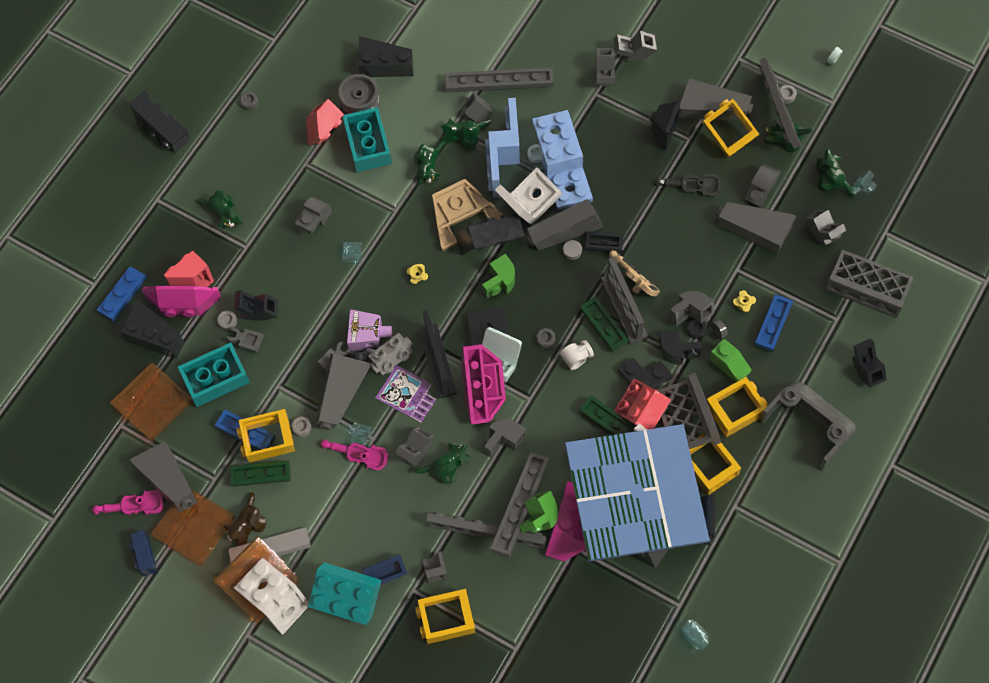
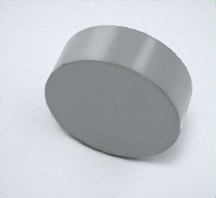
M791 85L780 87L785 104L792 103L796 98V89Z
M568 241L564 244L563 254L569 260H576L582 254V246L577 241Z
M223 311L217 318L218 324L223 330H231V328H235L237 325L236 315L232 311Z
M306 417L294 419L291 425L293 433L298 437H305L312 430L311 423Z

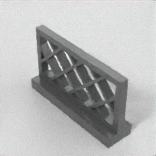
M842 250L825 290L898 318L914 277ZM843 257L850 259L853 264L845 266L842 260ZM866 265L871 271L863 273L860 266ZM856 268L859 274L851 276L848 270ZM844 271L847 278L839 277L836 273ZM878 273H886L889 278L881 280ZM874 275L877 281L869 283L866 277ZM862 278L865 285L857 284L854 280ZM896 280L907 281V285L899 287ZM892 282L895 288L887 290L884 284ZM880 285L883 292L875 291L872 287ZM898 292L901 300L891 297L890 294Z
M614 257L609 258L607 275L601 277V283L631 345L647 339L648 334L644 328L641 314Z
M696 373L688 375L689 380L657 390L663 395H670L669 399H671L661 416L664 426L669 427L673 423H677L680 425L684 424V429L685 427L693 429L690 436L686 435L689 449L713 442V445L721 443L717 427ZM686 387L689 389L685 396L678 393L680 389ZM675 397L682 400L679 406L671 404ZM686 402L694 404L691 410L683 408ZM668 408L676 410L672 417L665 414ZM680 412L688 414L684 421L677 419ZM692 416L700 418L696 425L689 423ZM697 431L706 434V437L700 439L694 438Z

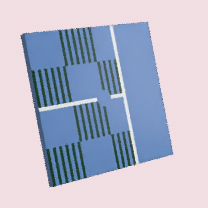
M684 424L565 442L588 562L710 541Z

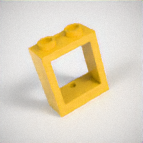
M734 99L723 101L718 105L720 109L716 112H713V110L703 116L705 120L702 122L727 158L759 135ZM731 107L749 133L728 148L710 122Z
M747 377L706 400L713 419L726 437L760 419L763 411L768 407L766 400L757 393L755 384L749 381ZM744 388L758 409L732 423L718 402Z
M285 409L239 420L240 427L237 428L239 439H243L244 444L240 446L243 457H247L249 463L295 452ZM280 422L284 444L252 452L247 430Z
M703 433L697 439L706 437V434ZM722 443L713 446L729 467L709 481L692 460L696 482L706 495H710L735 478L741 470L739 464ZM704 445L689 449L690 455Z
M466 589L418 600L419 606L415 607L417 618H422L423 626L420 627L422 639L426 638L428 644L476 633ZM460 599L465 625L430 633L425 607Z

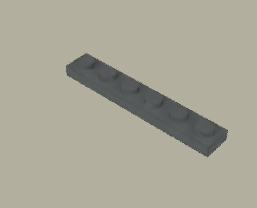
M764 57L759 60L761 64L759 68L763 78L766 77L764 84L767 90L771 91L768 95L771 102L776 105L773 108L777 117L780 116L781 118L778 122L782 130L785 129L783 136L787 144L791 142L795 149L801 146L773 69L767 58Z
M553 67L445 73L446 92L553 87L554 85Z
M530 452L490 548V553L510 559L521 532L519 525L525 522L529 512L524 502L536 495L549 463V458Z
M439 512L428 513L426 519L427 527L493 540L500 524L486 525L479 520L465 521L464 518L459 516H453V518L445 517L444 514ZM521 531L516 544L545 550L546 536H543L540 532L522 533Z

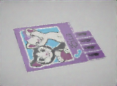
M397 365L375 397L421 423L436 401L435 398L427 394L432 386L431 383Z

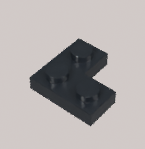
M634 357L618 368L619 373L629 385L635 378L655 390L673 376L661 361L645 371Z

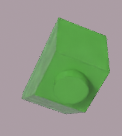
M725 339L711 352L709 361L735 382L747 377L752 371L740 351Z

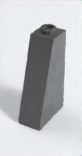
M689 78L681 100L679 118L705 119L704 115L711 110L716 112L720 109L718 105L726 99L728 101L734 99L747 116V114H751L754 104H751L752 96ZM730 107L714 120H739V118Z
M586 199L527 228L530 234L527 237L532 246L535 245L538 250L584 235L586 231L593 232L601 229L603 225L590 201Z
M727 202L724 208L720 207L716 215L718 226L777 254L793 227L796 218L795 215L731 202Z
M333 354L329 358L315 424L320 425V428L325 430L334 429L339 424L371 363Z
M166 441L130 459L137 472L179 512L189 509L192 505L198 503Z

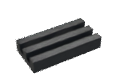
M586 231L585 251L610 253V251L614 250L618 254H622L624 234ZM590 238L619 240V242L608 240H590Z

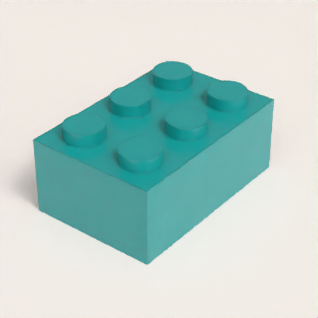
M378 107L343 115L356 172L392 164Z
M232 343L178 366L196 407L250 383Z
M324 562L317 569L308 607L367 625L373 617L382 580Z

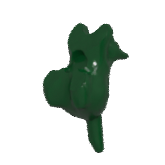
M449 118V121L441 126L442 131L446 134L441 138V141L446 140L447 143H452L460 140L465 148H473L478 144L479 130L487 127L491 121L487 120L476 123L468 120L454 123Z
M776 119L766 128L769 134L764 138L766 143H784L788 152H795L800 149V146L794 149L791 142L787 144L783 136L785 129L782 130ZM793 124L800 142L805 135L813 131L812 128H803L800 125Z
M446 140L439 142L436 148L426 144L419 146L418 151L414 155V163L420 166L417 172L419 185L424 180L430 183L431 181L438 180V177L441 176L440 173L435 171L434 166L438 154L447 143Z
M826 149L824 157L817 158V166L823 172L818 180V185L825 191L844 188L848 194L856 196V192L846 182L845 173L838 164L842 156L838 157L832 154L829 149Z
M216 190L209 201L205 199L196 200L197 203L210 207L220 216L218 227L223 226L222 228L225 229L233 227L235 222L238 224L243 223L239 213L232 208L236 204L234 198L225 194L222 190Z
M448 443L450 449L446 454L436 458L432 464L416 469L415 473L424 474L432 472L444 484L455 482L457 479L456 469L466 465L471 458L469 454H466L467 445L458 446Z

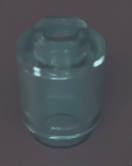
M690 619L681 627L682 636L695 650L699 648L703 650L710 644L709 639L711 636L697 621L694 622Z

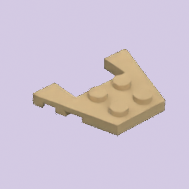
M466 179L432 195L442 252L457 245V240L450 229L451 226L480 212H483L487 219L495 217V220L501 219L500 216L504 215L491 202H488Z

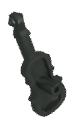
M706 173L703 177L688 174L682 180L661 179L657 177L654 181L657 186L682 187L686 193L699 191L703 196L711 197L719 193L721 185L718 175H708Z

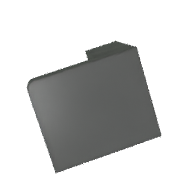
M475 93L462 105L464 113L476 123L485 121L492 113L490 104Z
M441 551L437 552L438 556L423 560L428 584L448 579Z

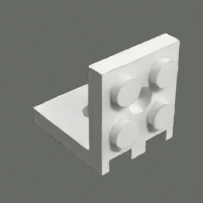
M537 167L512 193L508 192L501 185L495 189L531 225L563 194ZM540 189L541 195L538 198H533L534 190Z
M263 557L234 587L239 594L261 611L282 635L309 605V602L297 586ZM262 582H267V586L264 589H259V585Z

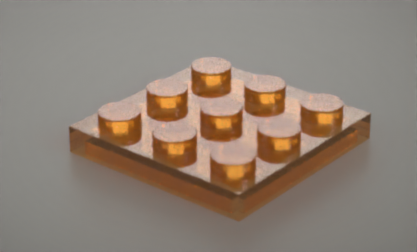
M151 363L110 403L152 442L193 402V399L155 364Z
M192 490L198 503L181 512L171 505L151 535L192 562L202 566L225 533L224 525H230L235 516Z
M258 536L213 580L256 624L265 615L239 594L234 587L262 557L294 584L300 580ZM262 582L259 585V589H264L267 586V582Z

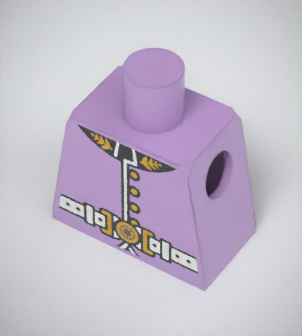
M350 310L347 345L351 351L380 347L381 337H392V326H382L381 316Z

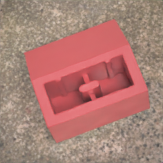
M329 99L317 105L306 117L307 141L310 146L318 145L322 141L324 142L331 135L329 132L333 128H337L342 122L340 118L344 114Z
M194 251L184 255L180 262L175 266H171L164 274L169 286L208 287L214 282L208 265Z
M634 378L614 411L635 425L640 423L646 430L654 429L671 399Z

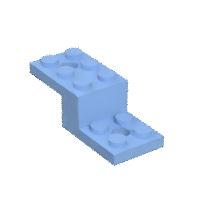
M508 98V105L505 106L507 130L490 131L489 139H485L489 191H492L493 198H500V195L495 191L500 185L498 165L520 164L516 98Z
M568 110L533 118L532 122L541 147L542 165L546 177L563 193L555 201L557 211L570 208L586 199L593 202L583 170V154ZM552 129H558L560 133L552 134L550 131ZM567 186H573L575 190L573 192H568L565 190V188Z

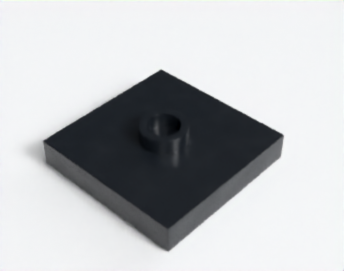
M505 308L467 313L472 345L483 343L485 331L488 327L509 335Z

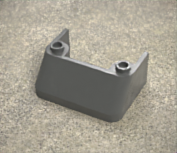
M801 382L793 383L784 388L763 411L760 420L764 424L781 404L787 407L798 405L828 429L827 438L835 446L824 457L819 467L821 471L850 440L856 429L855 424Z

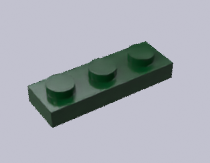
M596 296L580 306L582 313L612 353L628 343V338Z
M592 395L579 410L582 415L611 435L634 432L636 427Z
M290 461L230 466L231 486L239 487L290 482Z

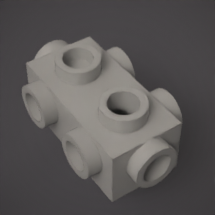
M398 333L377 350L367 348L366 351L372 361L370 366L376 373L380 372L382 375L392 372L394 366L401 361H406L409 355L413 353L411 349L413 346L412 342L408 337L403 338Z

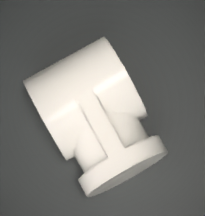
M583 340L578 346L576 343L568 345L560 352V355L570 370H575L586 362V358L593 357L594 353L589 343Z

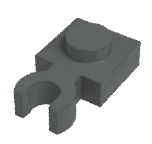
M231 328L232 333L237 335L234 338L227 337L230 343L236 344L239 342V348L258 353L264 338L262 333L245 329L244 333H241L239 329Z
M342 341L336 345L335 352L330 348L317 362L325 372L327 371L329 358L333 354L347 356L351 351L350 348L346 352L341 351Z

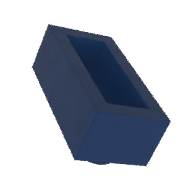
M145 530L130 534L132 541L129 542L132 553L136 554L137 559L134 560L137 572L140 571L144 577L157 573L158 570L149 536Z
M400 554L361 568L364 575L382 580L381 585L407 575Z

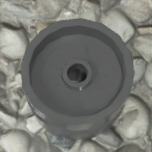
M354 74L344 79L339 86L338 92L343 113L347 115L376 107L379 110L380 98L376 82L364 74Z

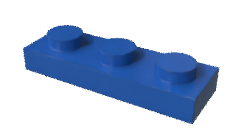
M129 267L98 307L97 312L114 322L146 280V276L136 269Z
M775 294L755 346L773 352L792 306V300Z
M225 409L216 422L215 427L243 442V439H239L237 428L240 427L239 420L243 418ZM260 427L247 430L250 445L257 450L270 448L276 438L274 434Z

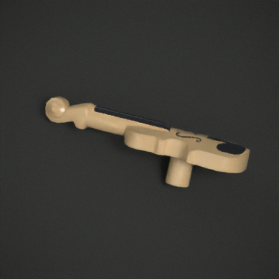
M610 251L609 257H614L616 263L627 270L626 275L636 282L632 289L635 293L638 294L641 289L651 296H657L660 293L659 289L626 259L617 255L616 251Z

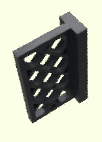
M424 310L422 312L425 326L418 329L437 397L441 399L456 395V388L437 323L432 324L429 311Z

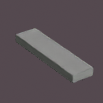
M305 527L228 549L231 566L235 569L259 562L262 557L267 560L310 548L311 544L307 528Z

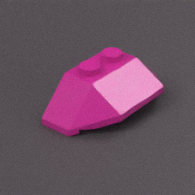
M142 287V292L146 299L166 317L185 316L191 318L201 316L221 299L218 287Z
M482 344L462 347L461 369L464 398L470 424L491 422L506 400L502 360Z
M569 481L566 483L558 510V519L553 527L545 556L562 562L586 550L573 483Z

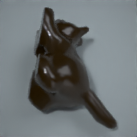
M253 492L250 493L247 505L241 510L235 523L224 525L227 538L230 541L236 540V546L246 544L250 532L257 531L260 533L266 527V518L261 516L260 510L253 506L255 502V494Z

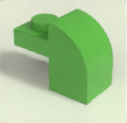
M504 254L490 263V272L494 278L482 284L483 293L487 298L491 295H497L502 288L508 294L514 287L515 268L507 255Z
M551 491L536 494L524 502L531 517L519 525L522 533L528 531L535 533L554 527L558 519V508Z

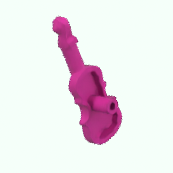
M327 439L321 441L323 449L330 448L334 451L346 453L350 461L364 462L367 464V468L377 471L382 470L388 461V452L384 447L372 445L371 448H367L359 443H352L350 446L329 442Z
M157 490L144 491L142 496H124L121 503L103 506L95 505L92 508V512L95 515L100 512L109 513L123 511L126 515L137 514L138 512H145L146 515L158 514L162 511L164 502L162 495Z

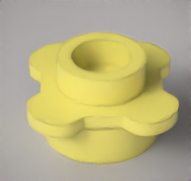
M416 264L407 269V274L410 275V282L412 284L428 279V274L425 273L423 264Z
M740 291L738 298L733 300V304L744 312H748L751 305L756 303V298L748 295L746 291Z

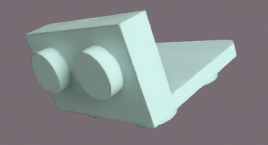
M488 327L485 331L482 345L502 360L504 382H507L516 368L522 342Z

